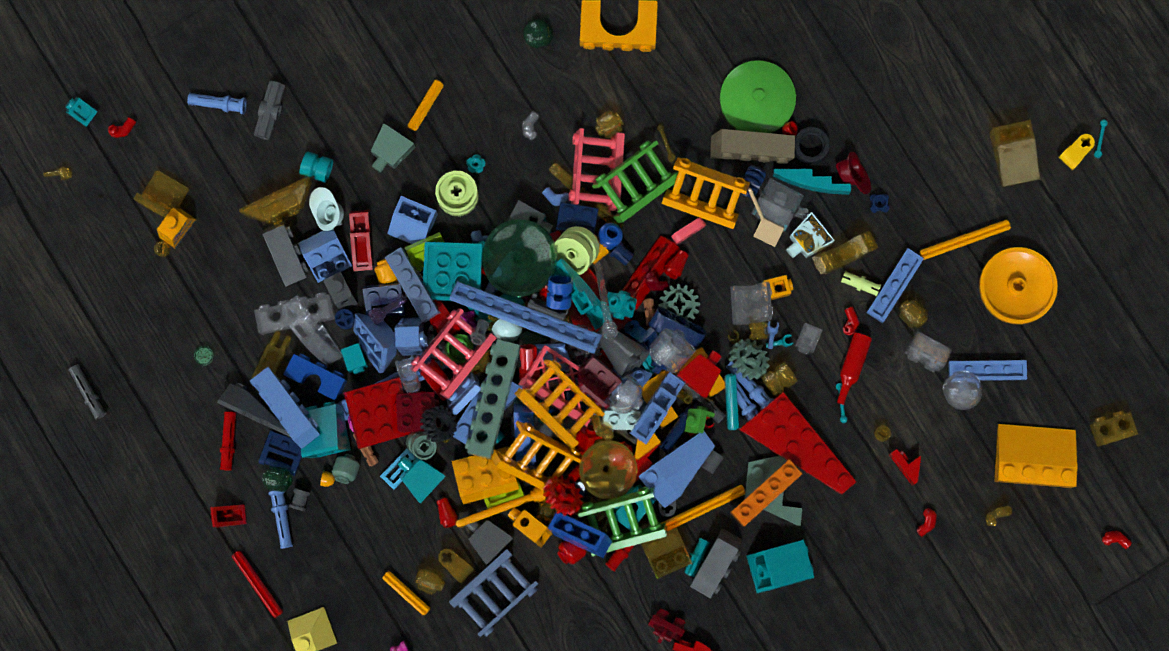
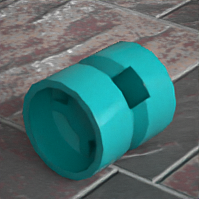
M307 151L301 162L299 173L307 177L314 176L316 180L326 182L332 170L333 159L324 156L319 158L318 154Z

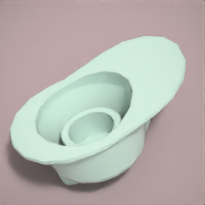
M319 187L311 193L309 205L319 228L323 231H330L335 226H341L344 218L342 206L336 202L333 194L327 188Z

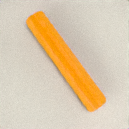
M434 80L408 123V127L411 130L417 131L444 85L439 80Z
M388 571L384 574L383 580L419 613L426 615L429 612L430 607L393 573Z

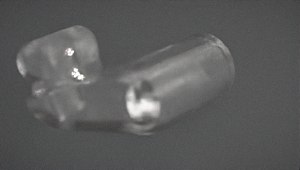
M534 111L522 123L523 135L529 140H533L537 135L533 124L538 120L539 116Z

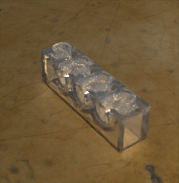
M326 292L315 294L314 298L309 299L307 296L296 298L295 302L291 303L288 300L280 301L277 303L278 305L270 307V304L261 305L259 309L254 310L258 333L261 335L335 319L332 297L330 294L326 295ZM317 304L318 311L313 314L310 313L309 307ZM298 308L300 310L299 315L294 318L291 317V310ZM275 312H280L281 318L278 321H272V315Z

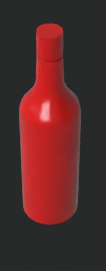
M860 333L853 334L840 373L842 387L837 400L838 404L844 405L850 387L859 380L872 338Z

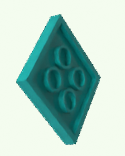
M425 242L423 283L433 301H451L450 295L457 281L481 290L483 244Z

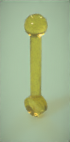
M660 124L657 126V130L661 133L668 152V161L674 162L675 155L670 150L663 131L664 126Z

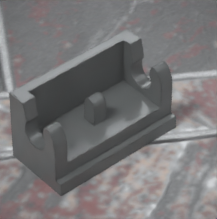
M533 293L532 299L528 303V308L563 321L566 320L569 309L556 310L546 306L545 301L537 299L536 293Z

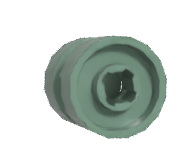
M411 432L406 439L408 450L420 460L430 459L436 452V442L426 439L427 435H423L422 432Z

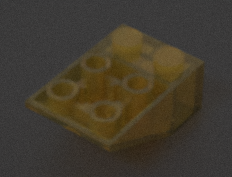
M1031 120L993 128L989 134L1002 187L1039 180L1036 143Z

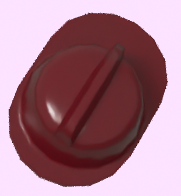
M850 152L847 159L836 164L839 176L844 183L856 185L862 193L869 194L871 191L869 176L861 165L857 154Z

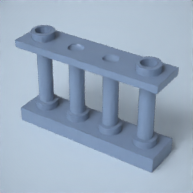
M508 549L449 601L454 608L457 606L462 607L482 629L478 633L480 637L483 635L487 637L495 630L493 625L526 595L531 597L538 590L536 588L538 583L535 581L531 585L511 563L510 557L513 555ZM499 567L506 568L525 589L518 598L498 578L496 570ZM486 579L492 581L510 601L511 604L503 611L482 589L483 586L481 584ZM472 592L474 595L477 594L497 616L489 624L468 603L467 597Z

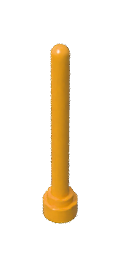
M535 487L533 491H530V494L456 521V526L463 527L531 501H537L538 503L545 501L544 491Z

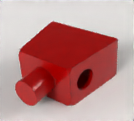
M712 350L707 358L699 354L677 374V377L706 399L721 372L716 364L722 357L714 350Z

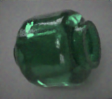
M272 466L264 472L262 480L269 491L285 492L292 485L293 477L287 468Z

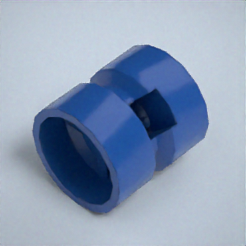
M563 275L550 276L548 278L547 289L549 292L546 297V306L556 310L569 309L572 300L570 293L573 290V279Z

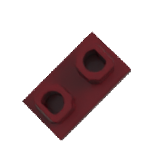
M660 609L656 615H653L648 624L655 629L653 634L659 636L657 642L661 644L663 639L671 642L672 638L680 641L685 632L683 630L685 621L676 617L673 624L667 622L666 619L669 613L663 609Z

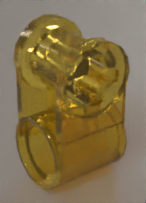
M443 549L439 553V562L461 584L474 570L463 558H460L450 549ZM450 552L452 554L450 557L452 561L444 563L442 561L444 558L442 554Z

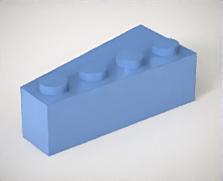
M420 317L401 318L395 327V347L402 356L421 355L428 347V338L425 336V323L421 321Z
M267 367L250 380L251 384L259 391V395L269 405L271 411L301 449L320 435L316 429L318 427L317 423L312 417L308 418L306 416L309 412L303 405L299 406V398L294 392H289L291 387L285 379L281 381Z

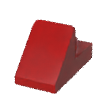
M897 449L889 454L890 458L912 486L918 482L921 456L908 464L906 462L908 458L902 450L900 452Z

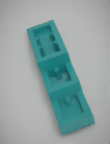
M812 169L773 170V177L807 190L849 195L851 192V184H832V176H812Z
M560 259L548 267L552 276L563 275L573 279V290L570 293L572 301L581 316L587 315L595 330L612 320L591 288L567 262Z

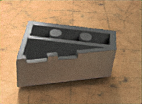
M285 220L264 228L263 237L285 287L307 278L306 272H309L305 261L301 262L300 249L297 243L294 244L291 238L294 237L290 226L287 227Z
M722 528L690 587L709 598L712 597L713 593L717 595L722 587L720 583L722 577L727 578L732 569L729 567L732 560L736 562L741 553L738 549L742 539Z

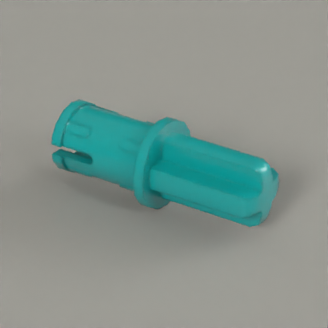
M699 538L693 554H690L691 558L684 570L685 574L691 577L695 576L701 562L704 561L703 558L711 544L710 542Z

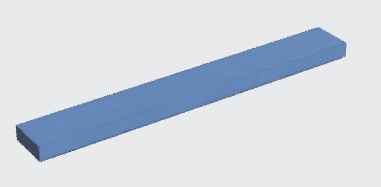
M458 281L450 295L451 301L595 354L602 337L598 333Z

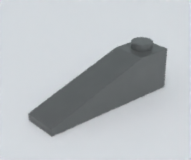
M236 383V385L230 384L218 399V404L291 437L280 421L251 393L246 391V386Z

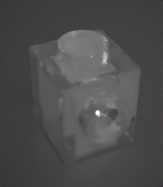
M804 323L795 347H798V351L804 354L813 353L823 330Z

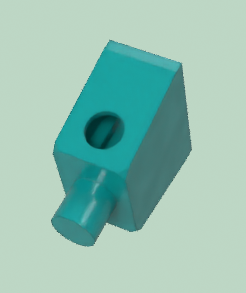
M403 456L397 463L404 471L399 476L419 503L446 477L442 472L418 458L411 462L406 456Z

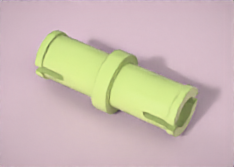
M845 271L843 276L851 280L844 277L841 280L842 283L853 286L858 291L863 290L877 296L879 291L872 289V287L878 290L881 287L880 284L866 280L864 276L859 277Z

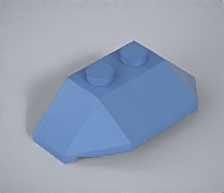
M355 313L353 331L355 335H358L359 343L365 356L379 373H383L396 356L395 333L384 320Z

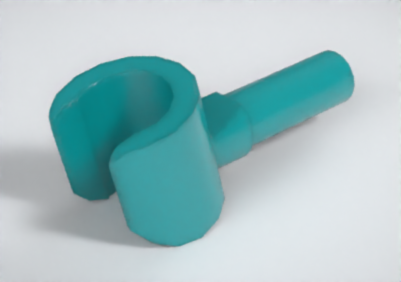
M787 334L780 340L774 341L773 346H791L793 343H786L785 338H789L792 335Z

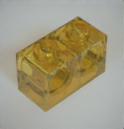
M1124 410L1113 413V418L1106 419V416L1094 419L1095 423L1090 425L1097 447L1138 435L1131 412L1125 414ZM1120 420L1126 422L1125 430L1119 428L1118 423ZM1102 425L1108 428V434L1106 436L1102 435L1100 432V427Z

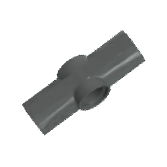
M269 81L265 98L259 106V118L254 136L265 140L271 139L275 122L278 121L281 113V101L286 88L284 84Z

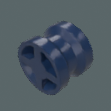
M341 309L336 313L335 322L341 329L347 330L354 326L355 316L351 311Z

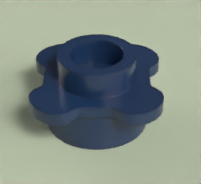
M873 194L870 196V201L872 202L871 212H888L889 197L887 194Z

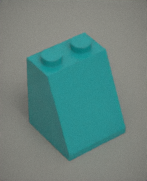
M328 402L324 403V407L317 408V406L306 408L309 412L306 416L308 418L312 417L317 423L318 427L316 429L320 435L301 449L302 458H319L351 450L342 405Z
M804 540L746 556L757 593L815 578L813 574L814 569L808 556V548Z

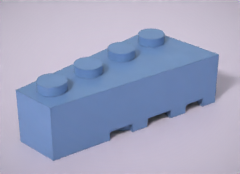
M495 376L492 380V383L494 385H500L503 381V378L501 376ZM514 382L511 384L505 410L518 398L514 393L519 388L522 389V387ZM480 391L471 400L457 426H455L456 432H453L455 434L453 437L465 445L468 437L471 438L473 433L470 427L473 418H477L476 404L478 400L482 399L483 395ZM491 394L487 401L489 404H494L497 402L498 397L495 394ZM491 413L484 414L483 422H491L493 415Z

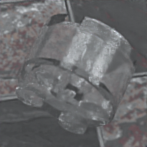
M666 328L651 343L648 350L651 358L659 366L663 364L668 367L666 370L671 373H677L696 351L685 339L682 331L678 329L673 331Z

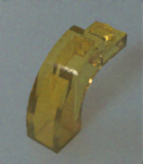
M870 231L832 250L818 254L812 259L820 274L826 275L878 249V246Z

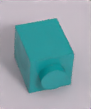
M359 343L341 349L349 373L353 372L355 375L365 371L364 368L368 367Z

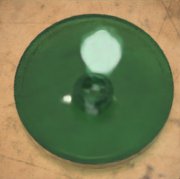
M515 219L502 223L491 232L483 248L482 263L485 274L490 283L506 295L524 297L541 291L548 285V278L554 276L557 267L558 256L553 238L545 228L530 220Z

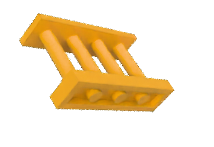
M678 157L673 169L679 171L673 190H666L661 204L734 229L739 215L734 212L740 193L746 195L750 182L745 181L743 178H736L693 163L689 159ZM686 174L697 177L691 196L680 193ZM704 180L715 184L709 203L698 200ZM722 186L733 190L727 209L716 206Z
M545 359L543 363L548 369L530 389L519 388L514 394L568 447L575 448L579 443L575 439V434L594 413L601 417L605 413L601 410L602 407L583 394L560 370L562 367L558 362ZM555 374L562 382L543 403H538L534 399L536 397L535 394ZM569 387L576 395L557 416L554 415L552 417L548 413L549 407ZM582 400L589 407L588 410L570 429L565 430L561 426L563 419Z
M518 420L516 425L520 434L507 452L501 454L495 451L491 456L496 467L543 490V487L546 485L545 483L550 478H553L555 475L559 478L573 460L580 464L584 462L577 448L568 447L535 430L531 424L527 422L524 424ZM527 436L534 439V444L523 459L518 462L512 459L513 455ZM542 445L551 448L536 469L528 468L527 465ZM558 452L566 456L552 476L546 477L542 474Z

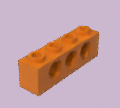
M788 460L730 513L743 527L746 526L800 477L802 473Z

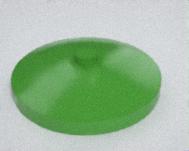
M750 61L733 69L724 80L720 93L722 113L727 122L739 131L775 133L789 121L796 104V92L790 77L780 67L766 61Z

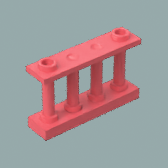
M582 128L574 133L572 141L573 145H575L572 190L569 191V201H571V204L578 205L579 200L601 202L608 205V211L618 210L608 194L580 193V181L596 183L595 179L598 177V175L581 174L582 163L608 165L611 171L623 163L625 133L617 132L611 139L586 137ZM583 144L610 147L612 149V156L605 158L582 155ZM616 175L608 182L618 197L621 198L622 182Z
M462 309L451 311L447 317L448 322L421 356L417 355L412 360L411 365L413 366L410 368L413 372L421 369L436 381L442 389L440 394L448 399L497 339L493 334L487 333L485 335V342L477 345L473 350L467 348L448 331L455 323L470 335L475 330V328L460 317L464 312ZM443 338L465 355L466 360L462 365L456 364L436 347ZM431 353L453 370L454 376L450 380H445L424 363Z

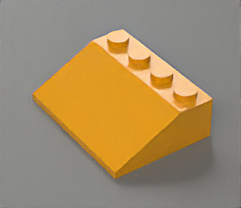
M998 424L994 482L1065 488L1076 487V430Z

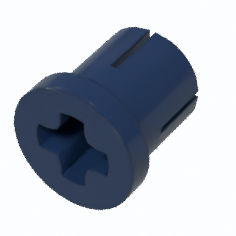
M621 241L609 256L616 258L625 266L635 254L627 249Z

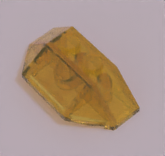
M307 176L239 209V211L245 217L275 225L281 222L283 217L287 215L294 216L300 212V209L304 207L312 182Z

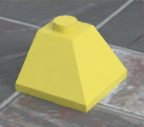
M325 607L288 621L295 651H319L337 644Z

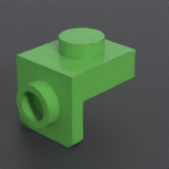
M697 406V409H689L685 432L704 433L706 417H714L715 413L708 411L709 408Z

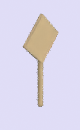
M749 188V194L761 219L753 237L775 247L784 227L764 218L752 189Z

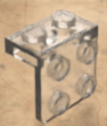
M769 282L752 286L730 287L733 325H754L772 319V290Z

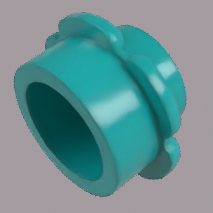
M473 155L472 158L470 157L467 160L468 170L471 173H481L485 167V160L479 155Z

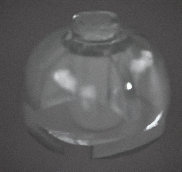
M965 370L952 373L953 375L947 378L943 385V394L948 404L959 410H968L975 407L983 394L982 384L972 372Z
M629 374L624 377L627 379L626 382H621L610 396L611 403L609 408L620 414L630 413L633 409L638 410L643 403V400H641L643 388Z

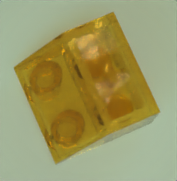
M677 527L667 531V537L641 543L656 579L692 564Z

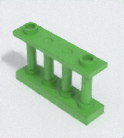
M648 140L641 144L639 151L608 174L603 173L595 179L596 183L592 185L594 189L602 186L618 209V214L614 216L617 223L626 221L675 184L678 172H668L652 149L659 144L657 140L652 142ZM645 153L662 176V181L658 184L652 182L637 160ZM630 164H632L647 186V192L643 195L641 193L638 194L623 172ZM616 175L632 197V203L628 206L622 203L608 182Z
M643 487L638 489V492L597 503H584L579 509L578 515L579 517L587 515L590 527L599 530L594 513L605 510L613 533L612 537H610L612 543L607 552L667 537L668 529L666 523L660 524L657 522L650 500L655 495L654 487ZM641 500L650 522L649 527L643 529L638 526L631 504ZM623 505L632 529L629 533L625 534L620 532L613 508Z

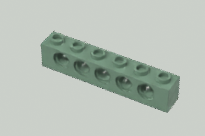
M497 339L496 344L493 343L490 352V355H493L492 361L487 363L485 371L488 374L487 380L482 382L480 390L483 393L482 399L478 400L476 404L477 418H473L470 427L473 433L471 438L468 437L465 449H468V454L492 460L491 456L495 449L520 354V345ZM506 357L508 359L507 364L499 366L497 364L499 358ZM495 376H501L503 378V381L500 385H494L492 383V380ZM491 394H495L498 397L497 402L494 404H489L487 401ZM486 413L493 415V419L489 423H485L482 420L483 415ZM480 432L488 434L486 441H478L477 436Z

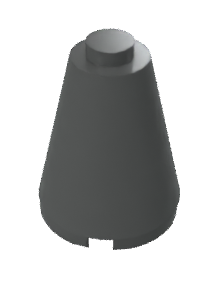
M603 326L597 332L602 335L599 342L601 348L622 379L633 374L632 369L636 366L639 368L649 355L646 347L611 326Z

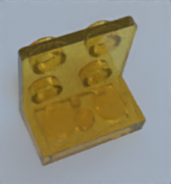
M156 171L142 195L136 193L133 199L140 205L165 218L172 208H179L189 188Z

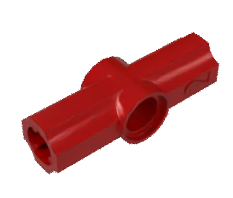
M524 344L520 346V381L522 378H525L537 358L536 345ZM540 369L535 370L531 378L537 381L540 378ZM536 396L534 399L539 403L540 398Z

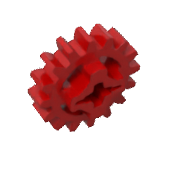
M555 475L545 483L546 485L543 487V490L546 492L543 496L548 498L545 502L550 503V508H555L557 514L562 512L563 516L567 514L572 516L581 508L583 496L578 493L580 489L575 487V482L570 483L569 478L564 480L562 475L559 478Z

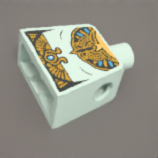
M811 212L790 235L793 244L786 251L792 258L800 252L808 258L830 246L835 240Z

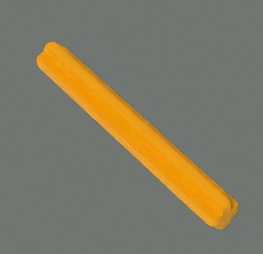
M1003 220L922 249L920 256L924 258L923 260L1002 233L1011 228L1008 220Z
M739 485L662 523H666L668 531L744 495L746 491L742 485Z

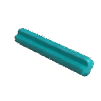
M727 374L725 375L728 430H737L739 422L736 375Z

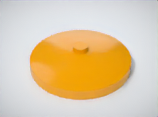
M1014 247L997 253L984 266L979 280L980 296L985 307L993 316L1010 324H1027L1039 319L1048 312L1057 295V277L1053 267L1045 257L1028 248Z

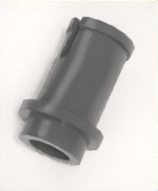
M478 320L476 328L470 336L471 341L476 345H481L486 340L485 334L489 327V323L486 320Z

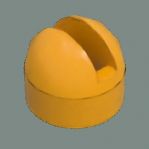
M323 471L320 486L329 487L334 484L335 477L331 472Z

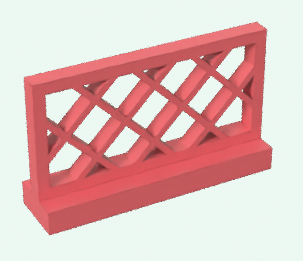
M544 345L525 378H522L518 384L524 389H530L536 382V380L531 378L534 371L542 369V373L546 371L545 368L547 366L543 363V357L546 352L552 354L553 360L556 362L557 358L561 360L558 362L559 364L566 363L568 365L570 373L565 375L570 376L571 381L575 385L574 375L578 374L580 367ZM557 376L549 378L548 380L551 381L557 379L558 384L562 382ZM548 381L535 394V396L543 401L553 392L549 389ZM564 391L551 404L552 407L559 411L569 402L565 400ZM580 402L567 415L576 422L585 413L581 410ZM590 419L584 424V426H587L589 424Z

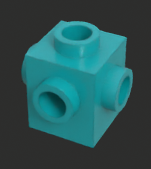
M619 291V293L608 292L604 308L616 319L632 318L637 299L630 297V293L626 291Z

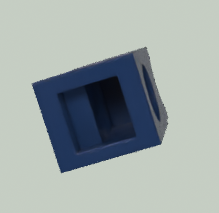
M636 320L629 321L624 326V331L628 337L646 347L648 352L661 342L654 329L650 327L646 331Z

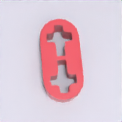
M699 217L674 233L671 237L676 244H679L704 228L706 223Z

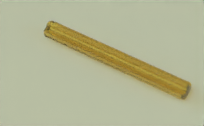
M554 163L549 169L550 172L572 190L573 177L557 163ZM580 185V193H589ZM583 201L589 207L598 208V215L606 223H615L621 229L623 228L624 224L622 222L617 223L614 219L615 215L600 202Z

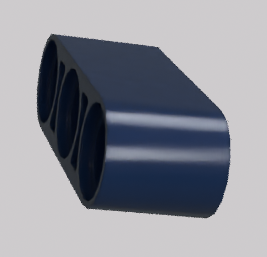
M658 307L648 323L649 327L656 332L692 350H697L707 334L699 325L662 307Z

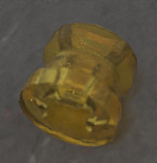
M768 323L748 324L751 330L749 340L768 339V334L766 333Z

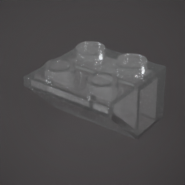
M917 331L908 345L905 354L908 355L907 358L915 363L919 361L925 364L924 367L927 370L935 372V370L940 371L944 368L952 349Z

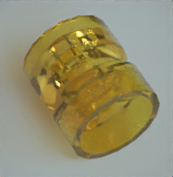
M785 362L776 366L774 372L769 371L761 376L764 384L774 397L782 393L784 387L789 388L797 383L795 375Z

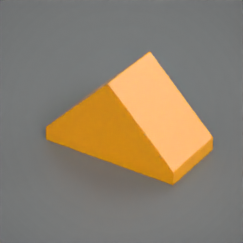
M653 434L646 445L637 439L636 460L642 458L661 443L655 434Z

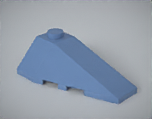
M705 431L704 433H699L639 475V478L646 487H654V497L666 508L681 497L685 488L692 481L694 475L708 458L715 445Z

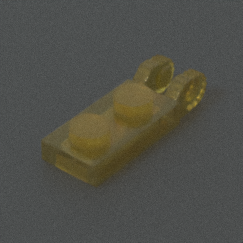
M278 331L274 333L252 378L267 367L276 375L286 354L285 351L291 342V337L287 336L279 349L275 345L281 333Z

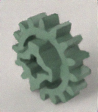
M677 284V289L670 286V292L663 291L665 297L659 298L663 303L658 304V307L672 310L681 317H683V313L686 310L691 309L690 313L683 318L687 320L690 318L694 321L693 313H699V310L695 309V307H699L700 303L695 302L698 299V295H692L693 289L687 291V285L681 289L680 284ZM682 293L687 295L690 298V300H686L683 297ZM675 294V298L667 302L668 298ZM678 297L680 298L681 304H684V306H682L680 310V313L678 307L674 306L677 304Z
M741 339L732 346V350L729 352L731 355L729 361L734 363L731 367L737 368L736 373L739 374L741 372L742 378L748 376L749 380H752L754 377L758 379L760 376H763L767 372L766 369L770 366L767 363L770 359L765 357L767 351H762V345L757 346L755 340L750 343L749 339L745 341Z

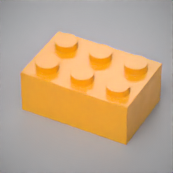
M507 446L504 448L494 450V452L497 451L503 454L506 453L509 448ZM470 456L452 461L463 504L519 489L517 478L496 467L493 460Z

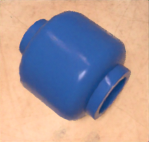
M606 223L599 229L596 236L601 245L606 247L607 250H612L622 241L623 231L615 223Z

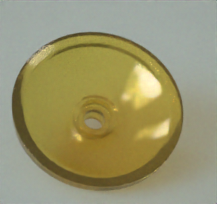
M611 440L600 441L590 446L583 454L579 465L580 479L583 486L592 495L602 499L618 498L627 493L633 486L637 477V462L633 453L625 445ZM605 465L609 466L608 472L603 471Z

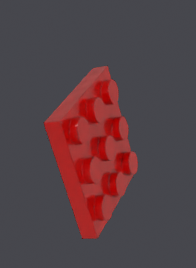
M400 377L344 392L358 449L403 437L411 433H400L397 428L396 396L404 394Z

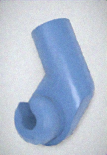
M547 187L542 192L554 206H560V203L569 202V193L567 192L555 194L550 187Z

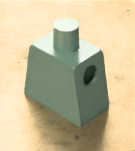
M383 124L371 149L372 154L377 157L372 167L380 173L386 165L395 169L414 150V143L386 124Z

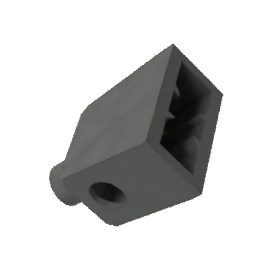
M519 200L508 222L536 235L537 231H540L548 236L553 225L544 221V214ZM533 218L537 221V223L531 224L529 222V219Z
M342 271L324 280L339 310L349 309L358 304Z
M488 520L482 525L478 521L466 525L474 533L468 540L486 565L513 540L510 535Z

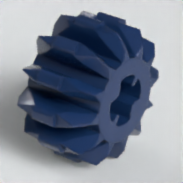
M752 164L747 168L742 177L745 181L750 182L748 189L751 188L754 195L757 194L766 177V171ZM748 190L746 195L742 193L745 197L751 198Z

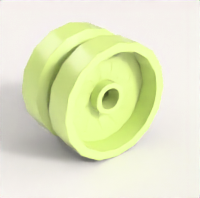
M451 171L444 174L436 185L435 194L440 207L444 212L452 216L469 214L478 203L479 193L476 183L469 174L463 171ZM460 192L459 196H455L454 193Z
M578 226L565 230L554 242L550 250L553 264L563 259L579 275L583 274L591 266L600 252L599 243L594 234L586 228Z

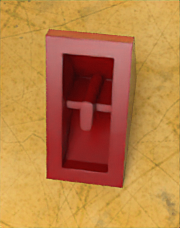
M245 505L210 507L212 527L220 528L247 524Z

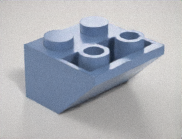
M401 196L393 213L388 235L410 244L425 239L430 234L438 215L437 211Z
M334 229L322 231L298 243L302 255L318 283L352 266Z

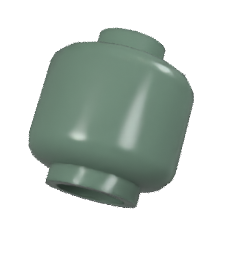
M344 454V456L337 457L332 469L334 479L340 483L349 484V482L356 479L360 465L353 455Z

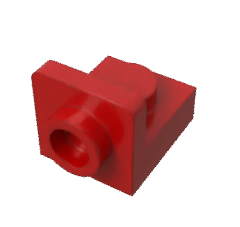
M593 425L583 427L577 432L576 440L579 443L575 448L580 451L584 458L591 457L594 441L602 439L604 434Z

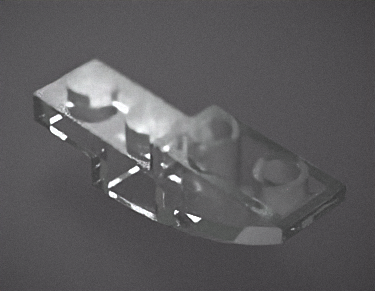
M298 295L280 306L291 322L289 324L290 328L307 349L321 362L328 366L343 357L323 325L318 326Z

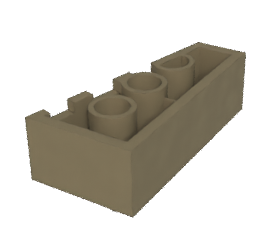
M721 129L711 136L710 158L758 160L759 162L777 161L776 163L787 164L795 156V136Z

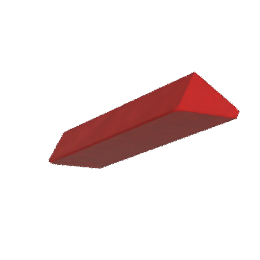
M660 235L622 289V291L629 292L630 297L637 299L636 310L650 292L645 282L646 273L654 272L655 277L659 279L665 270V265L680 249L675 242Z

